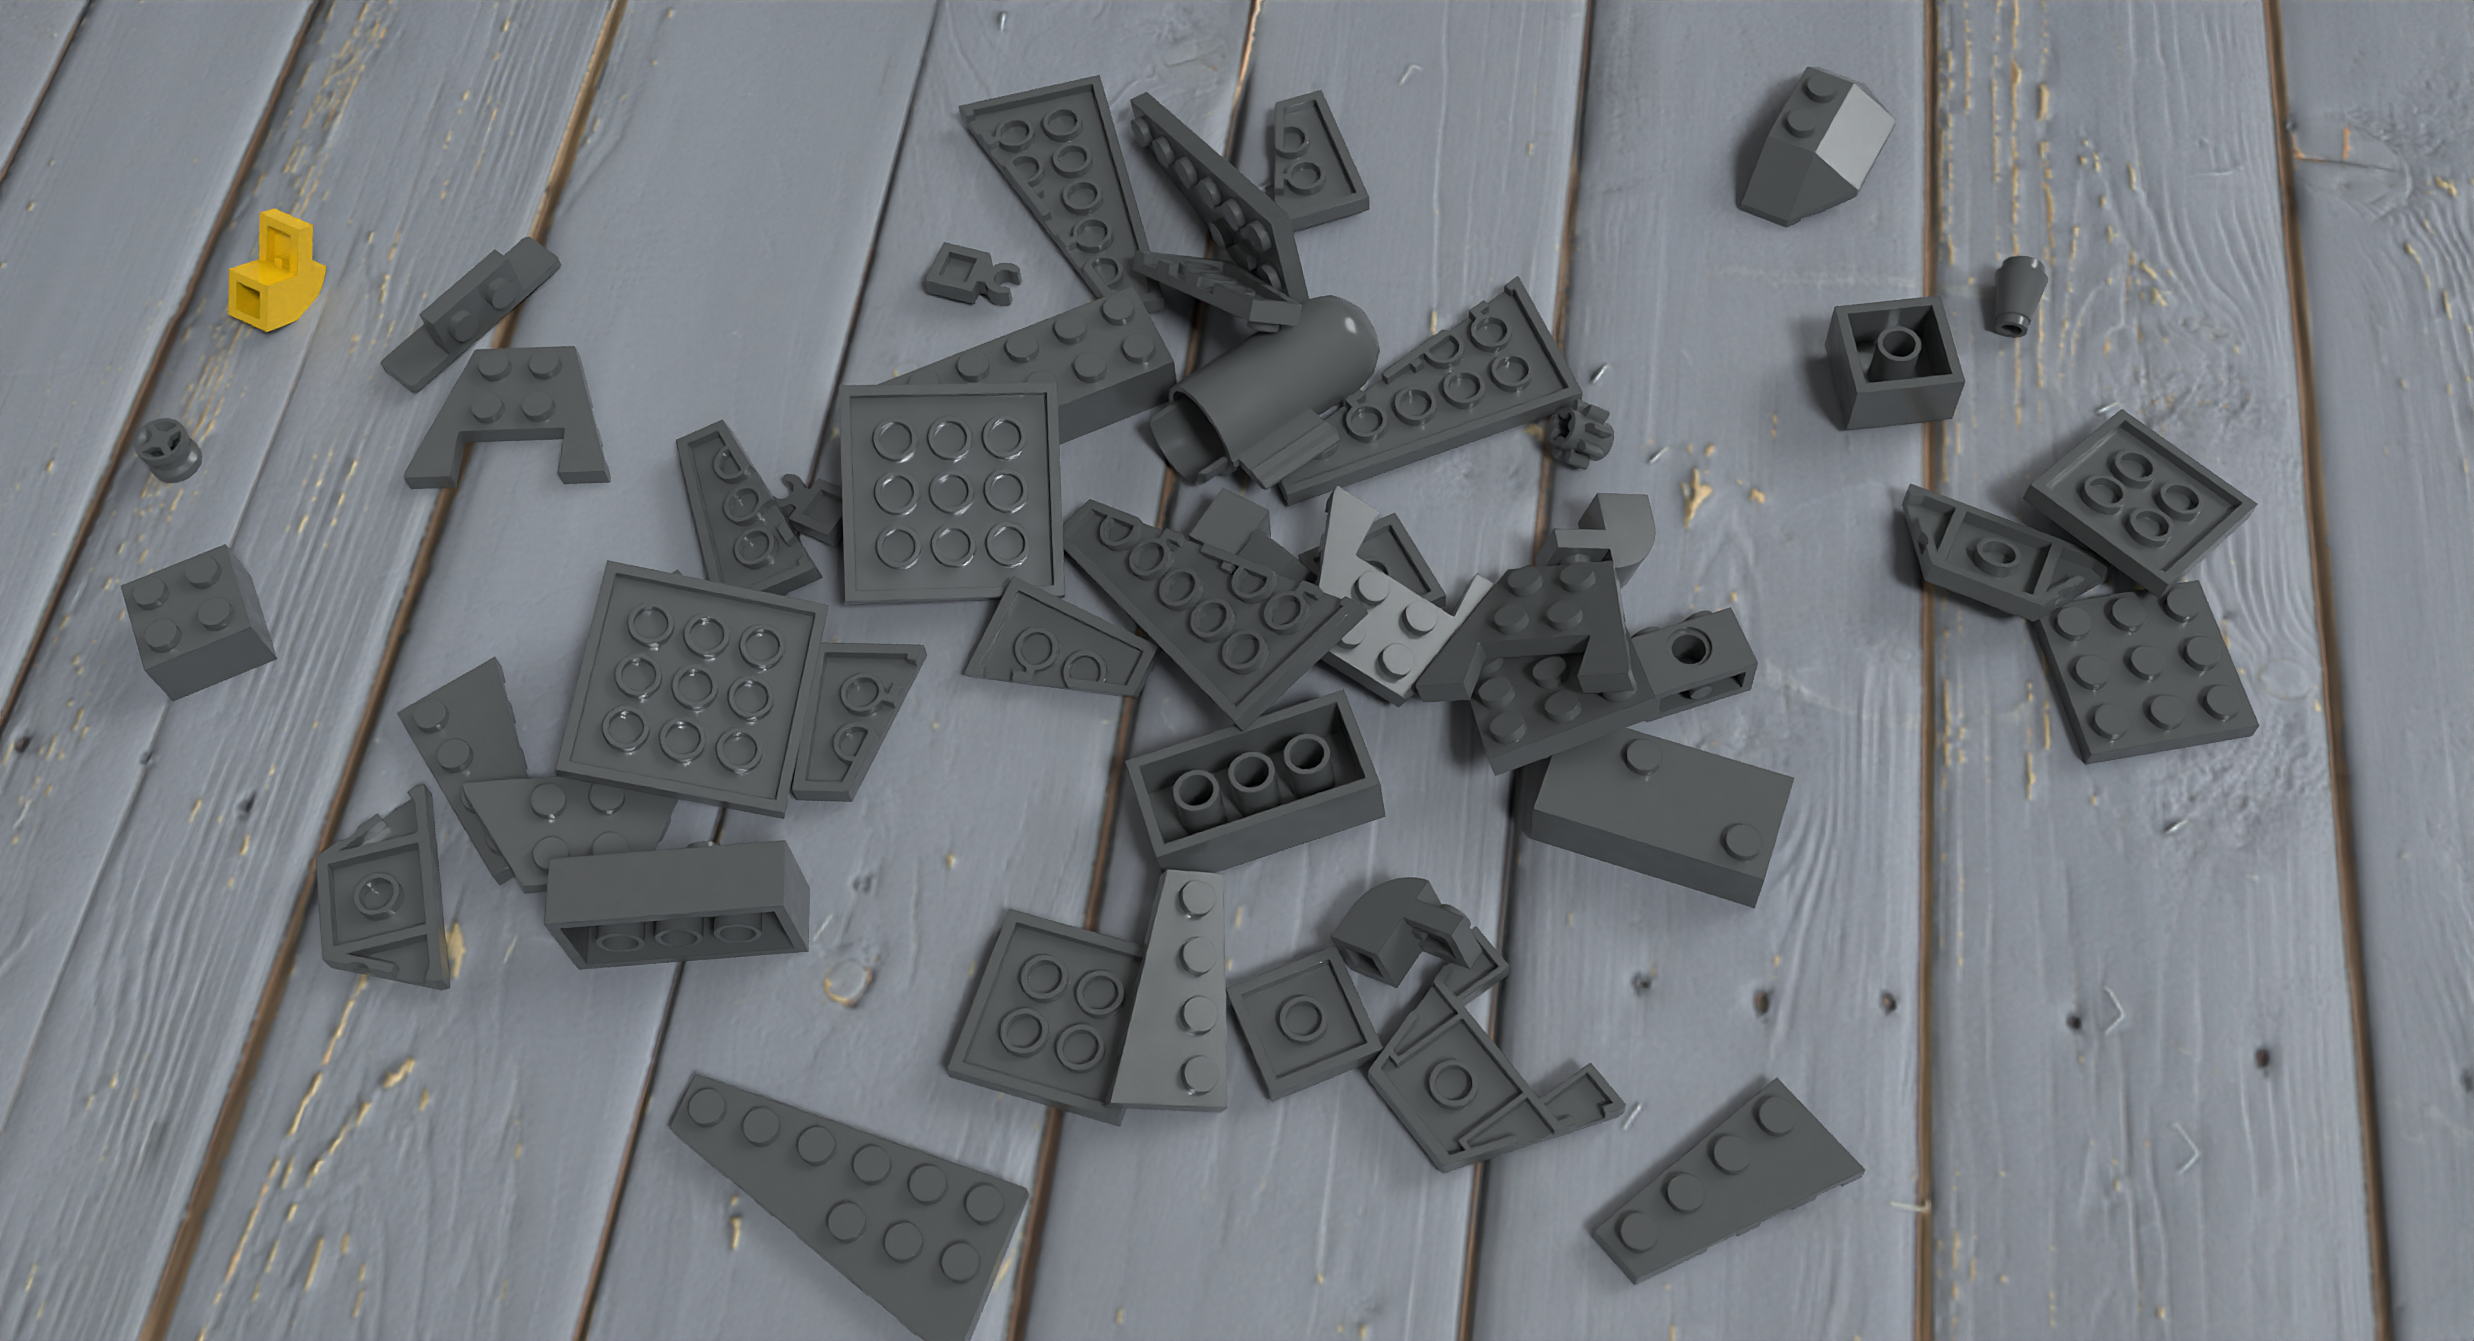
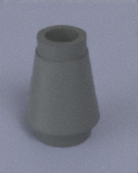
M2012 256L2005 259L2002 267L1995 272V330L2000 335L2018 338L2027 334L2028 326L2032 321L2048 283V277L2044 273L2045 266L2041 261L2029 256Z

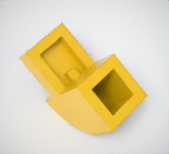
M275 208L259 213V259L229 269L228 315L266 332L288 325L302 316L318 297L326 274V266L312 260V224Z

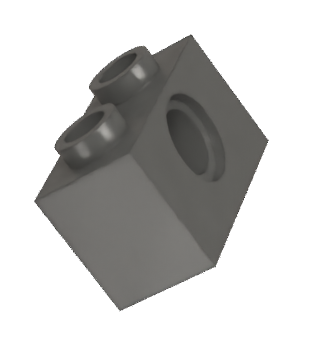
M1731 607L1714 613L1708 610L1692 614L1681 623L1662 629L1659 627H1648L1638 631L1631 637L1661 711V715L1645 720L1646 723L1751 690L1758 661ZM1689 657L1697 663L1684 664L1676 658Z

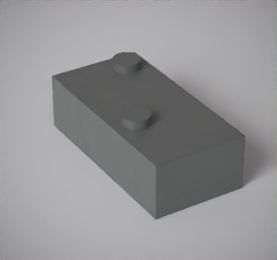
M1344 689L1260 716L1244 731L1237 725H1233L1125 761L1162 874L1167 869L1217 873L1386 817L1381 784Z
M1624 728L1551 756L1533 808L1530 839L1755 908L1768 870L1794 777Z
M786 840L729 845L698 841L689 844L687 848L549 859L544 925L579 970L809 952L810 887Z

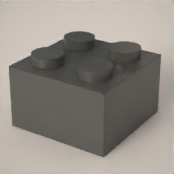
M1940 295L1834 307L1824 345L1846 430L1953 418L1965 384V378Z
M226 544L121 585L144 671L172 701L277 659L252 577Z

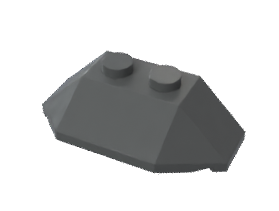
M1807 66L1766 138L1741 202L1740 210L1787 228L1800 222L1802 217L1821 213L1857 197L1895 127V118L1865 83L1820 67Z

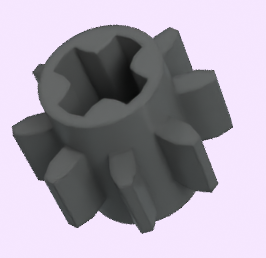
M1579 399L1574 400L1572 409L1568 407L1559 409L1551 418L1547 430L1549 442L1556 446L1552 456L1584 470L1588 468L1590 460L1599 461L1609 453L1614 441L1613 428L1610 424L1606 423L1610 414L1609 411Z

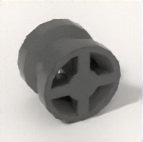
M171 418L153 420L143 426L135 436V452L148 464L149 470L162 482L178 483L195 474L201 466L203 458L201 449L189 438L187 430L177 420Z

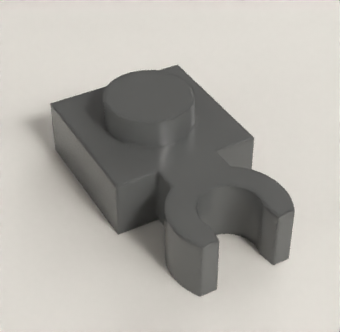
M944 242L925 282L928 293L975 304L979 294L982 293L988 295L989 299L995 304L1008 306L1013 301L1011 290L1006 286L1000 285L1007 282L1020 285L1022 278L1020 268L1012 263H999L993 266L991 255L988 252Z
M785 474L782 480L792 493L783 499L773 497L786 518L789 519L797 531L836 547L843 538L842 487L818 478L809 490L800 477L794 474Z

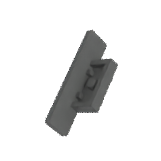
M524 237L504 255L497 250H493L419 314L424 324L381 361L384 370L411 391L418 392L561 267L559 258L531 237Z

